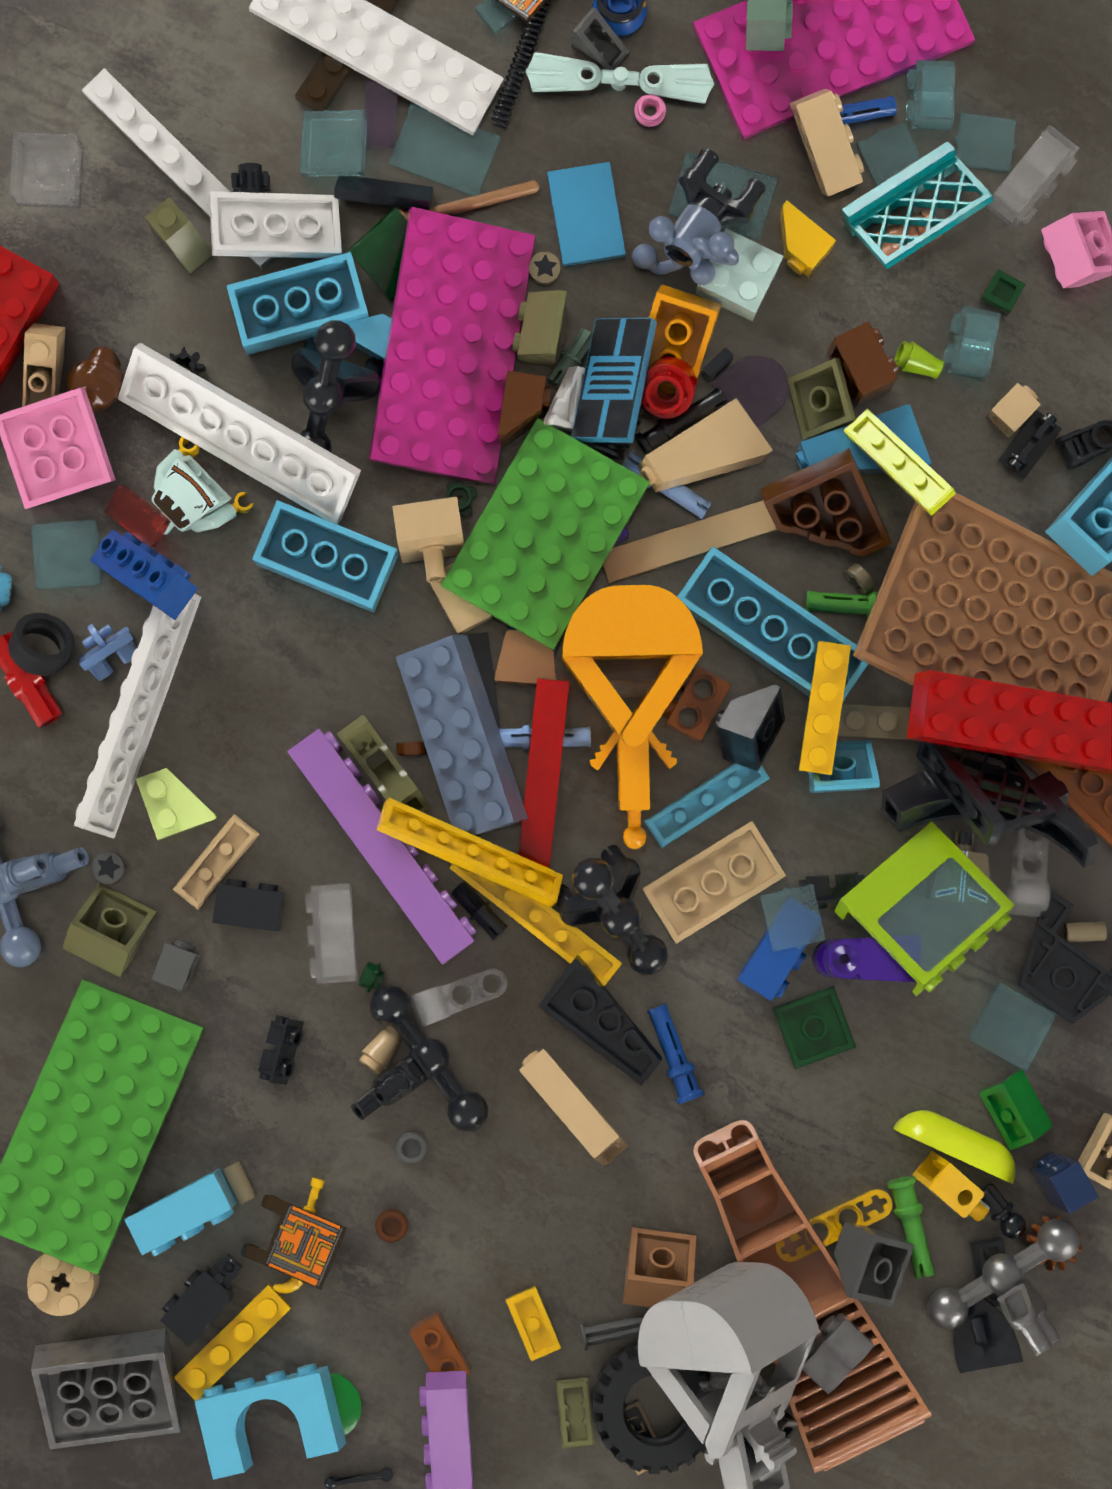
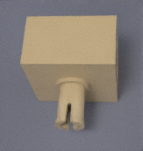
M457 497L392 506L402 564L424 560L426 581L429 583L443 581L446 577L443 558L457 556L464 546Z

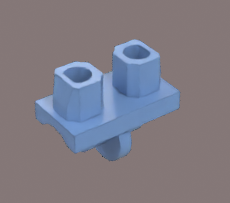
M93 623L87 627L91 636L82 641L86 649L96 643L98 645L80 656L79 664L84 671L89 670L92 675L101 681L114 672L106 657L116 652L124 664L131 661L132 655L136 650L135 644L132 641L134 640L133 634L128 626L105 640V637L114 632L109 624L100 630Z

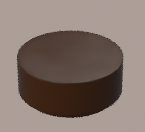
M424 741L396 743L398 756L427 754Z
M398 1209L384 1210L376 1220V1233L385 1242L394 1243L400 1241L408 1230L406 1215Z

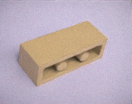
M822 89L789 103L821 194L831 196L862 183L863 179L860 173L864 172L863 163L858 154L854 155L850 143L854 142V138L849 125L842 122L840 112H843V106L838 94H833L832 90Z

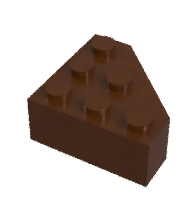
M850 448L760 488L764 504L776 529L789 534L790 532L807 537L810 541L829 547L836 546L849 550L851 554L860 557L892 544L887 528Z

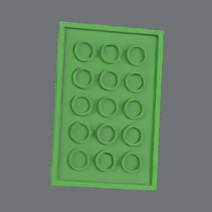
M537 418L441 583V587L554 651L574 612L591 587L649 486L650 481L551 425H544V421Z

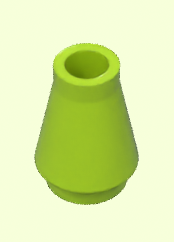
M903 341L894 358L900 371L930 376L935 379L940 375L944 365V361L936 358L914 341L911 343Z

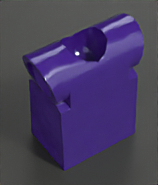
M921 936L892 937L921 967ZM873 937L824 940L813 951V966L817 972L826 977L916 982Z

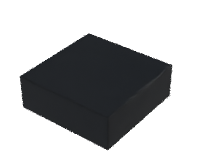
M725 347L702 368V378L707 383H711L731 365L734 355Z

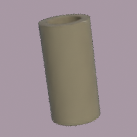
M1105 921L1065 923V941L1068 943L1106 941L1107 929Z
M240 1161L222 1169L239 1205L257 1196Z

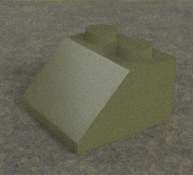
M567 291L528 292L527 302L521 301L518 320L523 321L521 333L515 332L512 351L518 352L517 362L550 368L556 366L566 310Z
M98 883L71 921L62 948L121 977L139 949L157 911Z

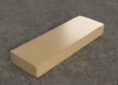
M233 814L172 890L199 910L216 890L217 885L225 879L260 834L236 814Z

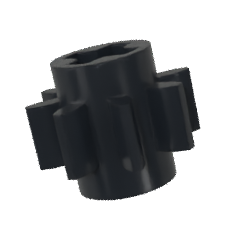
M243 163L238 165V173H231V188H233V192L263 193V191H270V175L268 171H262L261 164Z
M182 347L180 354L176 356L172 353L169 354L173 362L178 365L190 366V372L199 376V372L206 371L205 365L196 364L201 357L198 352L190 356L185 347Z

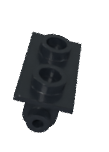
M1036 410L998 461L1022 479H1025L1062 430L1061 427L1055 424L1057 421L1056 417L1050 413L1043 415Z
M858 872L835 874V886L832 887L829 884V875L806 876L805 880H799L800 893H806V896L799 897V900L803 905H808V909L827 908V903L839 902L842 897L865 879V876L858 875Z
M276 1015L275 1021L271 1020L266 1043L276 1045L275 1051L263 1050L258 1068L260 1079L267 1080L270 1083L287 1085L288 1079L294 1070L293 1060L296 1049L302 1041L303 1021L292 1020L280 1015Z

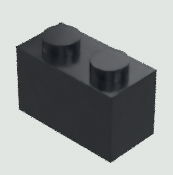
M227 879L226 885H217L212 923L280 931L285 893L278 892V885L259 883L258 889L245 888L246 881Z

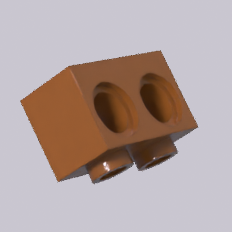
M697 666L694 673L690 672L680 687L684 691L679 701L672 699L663 716L669 719L665 726L699 744L731 684ZM699 681L707 682L712 689L711 695L707 698L697 696L694 691V685ZM684 709L692 710L697 718L696 723L692 726L683 725L679 721V713Z

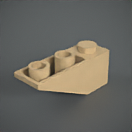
M33 323L25 332L22 407L59 395L64 363L65 327Z

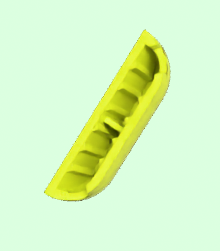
M928 1110L911 1112L900 1118L893 1127L894 1130L1011 1184L1015 1180V1162L1011 1153L1003 1144L935 1112Z

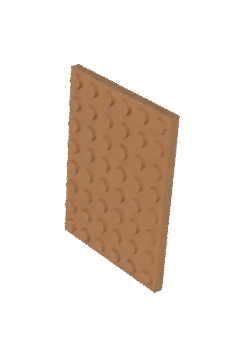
M958 493L932 516L915 501L853 656L913 686L915 673L933 670L1107 702L1112 690V572L1102 568L1091 576L1058 544Z

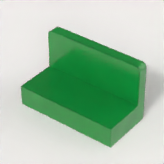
M1018 1070L1004 1081L991 1085L979 1092L1010 1151L1036 1141L1053 1126L1023 1070Z

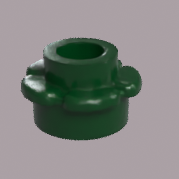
M368 961L363 970L358 986L365 988L366 993L371 988L377 990L385 974V972L380 970V963L376 965Z

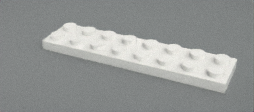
M253 0L249 6V11L472 136L504 80L502 76L366 0Z
M139 343L134 347L117 398L118 400L321 518L335 524L341 521L360 475V469L144 344Z
M194 594L176 620L155 606L152 607L150 616L144 622L143 635L139 646L132 655V665L129 674L121 685V696L117 707L110 716V726L105 740L99 746L95 768L87 779V790L83 801L77 807L74 826L115 838L201 596Z

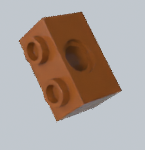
M439 1310L410 1327L409 1334L431 1372L466 1370V1376L471 1374L472 1367Z

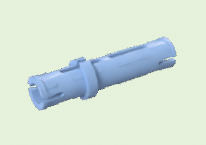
M631 451L622 466L640 475L638 465L643 458L634 453V451ZM685 485L659 491L701 520L712 504L711 501L706 500Z
M523 725V728L499 729L505 748L523 747V751L530 750L532 728L529 725ZM591 726L564 729L563 747H591Z

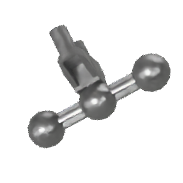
M1063 1219L1047 1221L1040 1228L1038 1241L1014 1256L1003 1253L991 1256L983 1266L982 1276L959 1290L945 1287L936 1290L930 1296L927 1303V1312L930 1320L942 1329L953 1330L958 1328L966 1321L969 1307L988 1295L995 1293L1000 1295L997 1300L1008 1323L1013 1330H1020L1034 1354L1038 1356L1053 1346V1343L1061 1339V1336L1045 1313L1048 1311L1046 1308L1048 1306L1039 1292L1028 1280L1024 1281V1273L1048 1258L1053 1261L1071 1259L1077 1253L1080 1246V1237L1077 1229L1070 1222Z

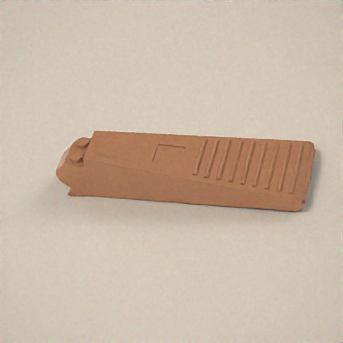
M746 1120L735 1121L698 1140L694 1145V1156L713 1194L737 1262L770 1264L791 1277L806 1296L814 1312L820 1332L816 1335L815 1339L821 1334L820 1328L827 1318L832 1315L836 1317L842 1313L874 1344L866 1357L851 1369L846 1378L829 1394L803 1370L801 1371L789 1405L794 1419L798 1422L797 1427L814 1473L823 1469L827 1471L925 1423L924 1420L933 1416L861 1301L846 1296L837 1263L769 1158L753 1125ZM807 1228L808 1240L818 1246L820 1250L794 1262L782 1260L777 1255L775 1249L776 1242L784 1239L785 1246L781 1248V1252L783 1254L789 1253L791 1257L797 1254L795 1249L803 1244L806 1251L812 1248L805 1237L804 1229ZM796 1232L801 1237V1239L794 1242L790 1238H786ZM779 1358L774 1361L775 1367L777 1366Z

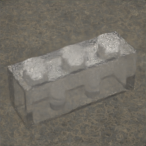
M1049 125L994 192V201L985 207L1013 229H1016L1021 221L1027 225L1039 210L1034 206L1041 197L1047 200L1058 186L1054 182L1060 173L1066 177L1078 162L1073 157L1079 150V147Z
M352 884L310 886L311 893L305 894L306 912L312 913L313 925L307 927L309 945H314L315 958H310L311 978H316L317 984L358 981Z

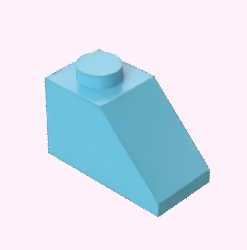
M379 314L347 322L346 324L350 325L355 333V348L370 357L376 358L377 361L380 359L384 362L392 317Z

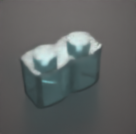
M916 60L913 69L908 70L907 89H912L913 100L907 101L906 119L912 120V129H951L954 121L955 61Z
M963 306L959 314H953L950 332L955 333L953 344H947L944 355V363H949L948 373L981 380L987 378L993 359L1001 313Z

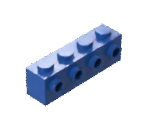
M112 529L108 536L101 541L99 548L90 559L92 563L174 620L177 619L199 589L188 581L191 577L190 573L156 552L144 542L138 540L129 532L122 536Z

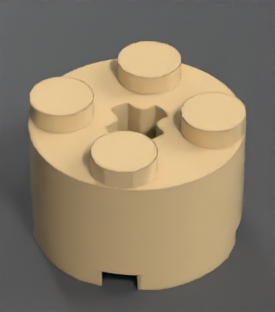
M44 1253L33 1263L29 1270L27 1278L28 1297L40 1310L54 1316L71 1315L80 1310L94 1297L99 1287L100 1274H94ZM63 1273L67 1275L66 1281L70 1283L65 1287L60 1285L61 1280L57 1278Z

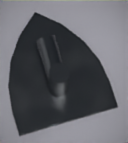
M982 1299L969 1307L966 1321L960 1327L955 1328L954 1334L955 1354L960 1373L1023 1362L1017 1337L1005 1316L986 1299Z

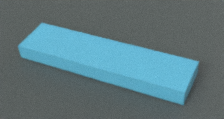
M734 763L644 822L659 846L663 848L770 779L762 765L758 771Z

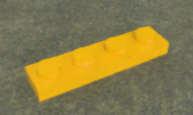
M818 641L799 764L800 771L832 775L851 645Z
M269 1283L173 1378L194 1400H197L204 1394V1389L213 1386L292 1306L280 1293L273 1290V1286Z

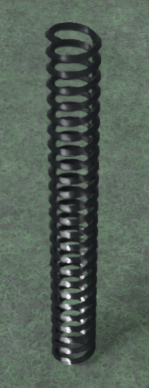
M549 0L536 13L538 16L532 18L537 22H526V28L522 29L523 34L520 35L521 40L518 41L517 51L514 52L515 57L512 58L511 69L508 70L509 74L506 75L505 86L501 88L503 92L499 93L501 98L497 99L498 104L495 105L496 110L493 111L494 115L491 117L493 124L502 128H507V125L494 120V118L504 122H509V119L505 116L497 115L496 112L506 116H511L512 114L509 111L499 109L498 106H502L507 110H514V108L508 104L501 103L500 100L514 105L516 102L510 98H518L516 94L506 92L504 89H509L515 93L520 92L516 87H522V84L518 81H524V78L512 74L511 71L523 76L526 75V72L521 69L526 70L528 68L523 63H531L527 58H532L533 56L529 52H534L535 50L530 46H537L536 42L532 40H539L536 35L541 34L538 29H542L543 26L540 23L545 22L541 17H547V14L543 11H549L547 6L552 5ZM523 36H526L532 40L524 39ZM520 53L521 55H523V56H525V57H527V58L520 57V56H518L517 54ZM509 77H512L518 81L510 80ZM506 83H510L516 87L508 86Z

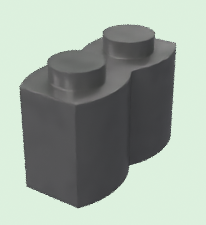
M842 1313L836 1317L834 1315L830 1316L820 1328L821 1334L814 1340L802 1369L827 1394L831 1393L846 1378L851 1369L857 1366L874 1346L871 1340Z

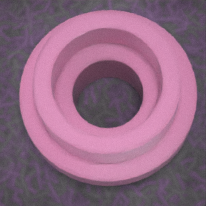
M650 94L644 95L636 102L634 114L640 124L654 127L664 120L666 106L660 97ZM652 107L656 113L653 116H648L644 110Z

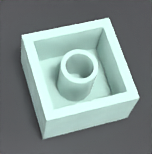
M726 228L724 232L732 236L734 249L739 254V262L736 265L730 266L716 264L710 260L715 267V277L709 284H698L696 295L721 303V307L753 322L784 256Z

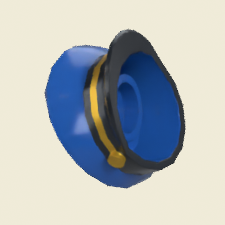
M593 0L592 7L597 9L617 36H625L636 31L643 24L647 15L646 0Z

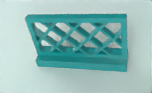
M947 141L844 207L842 213L845 227L852 236L856 235L887 270L994 200L993 195L956 156L955 148ZM956 170L961 175L960 182H943L946 176ZM924 190H935L933 199H917V195ZM941 190L958 191L956 201L939 200ZM963 191L977 192L981 196L973 202L961 201ZM900 206L909 207L906 217L890 216L891 212ZM914 207L931 208L929 218L912 217ZM937 208L953 209V214L946 219L935 218ZM873 223L882 224L880 234L866 233L864 229ZM888 224L904 225L902 235L886 234ZM910 225L926 226V232L922 235L908 236ZM883 243L900 244L899 249L889 256H886L882 251Z

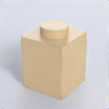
M1017 383L986 417L1010 438L1041 404L1037 401L1038 396L1031 388L1025 385L1022 387Z

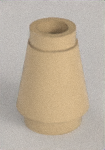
M386 1026L361 1051L363 1055L359 1061L378 1075H381L384 1069L388 1070L402 1038L396 1029L392 1026Z

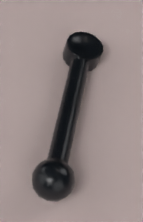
M385 1467L378 1473L338 1479L329 1476L325 1479L324 1485L327 1489H334L337 1485L376 1479L388 1482L392 1479L393 1472L390 1468Z

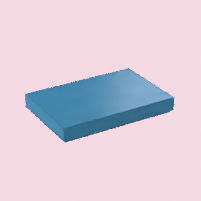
M610 162L547 172L563 267L625 257L626 253Z

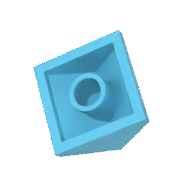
M871 740L837 741L832 775L808 772L810 793L874 790L880 787Z

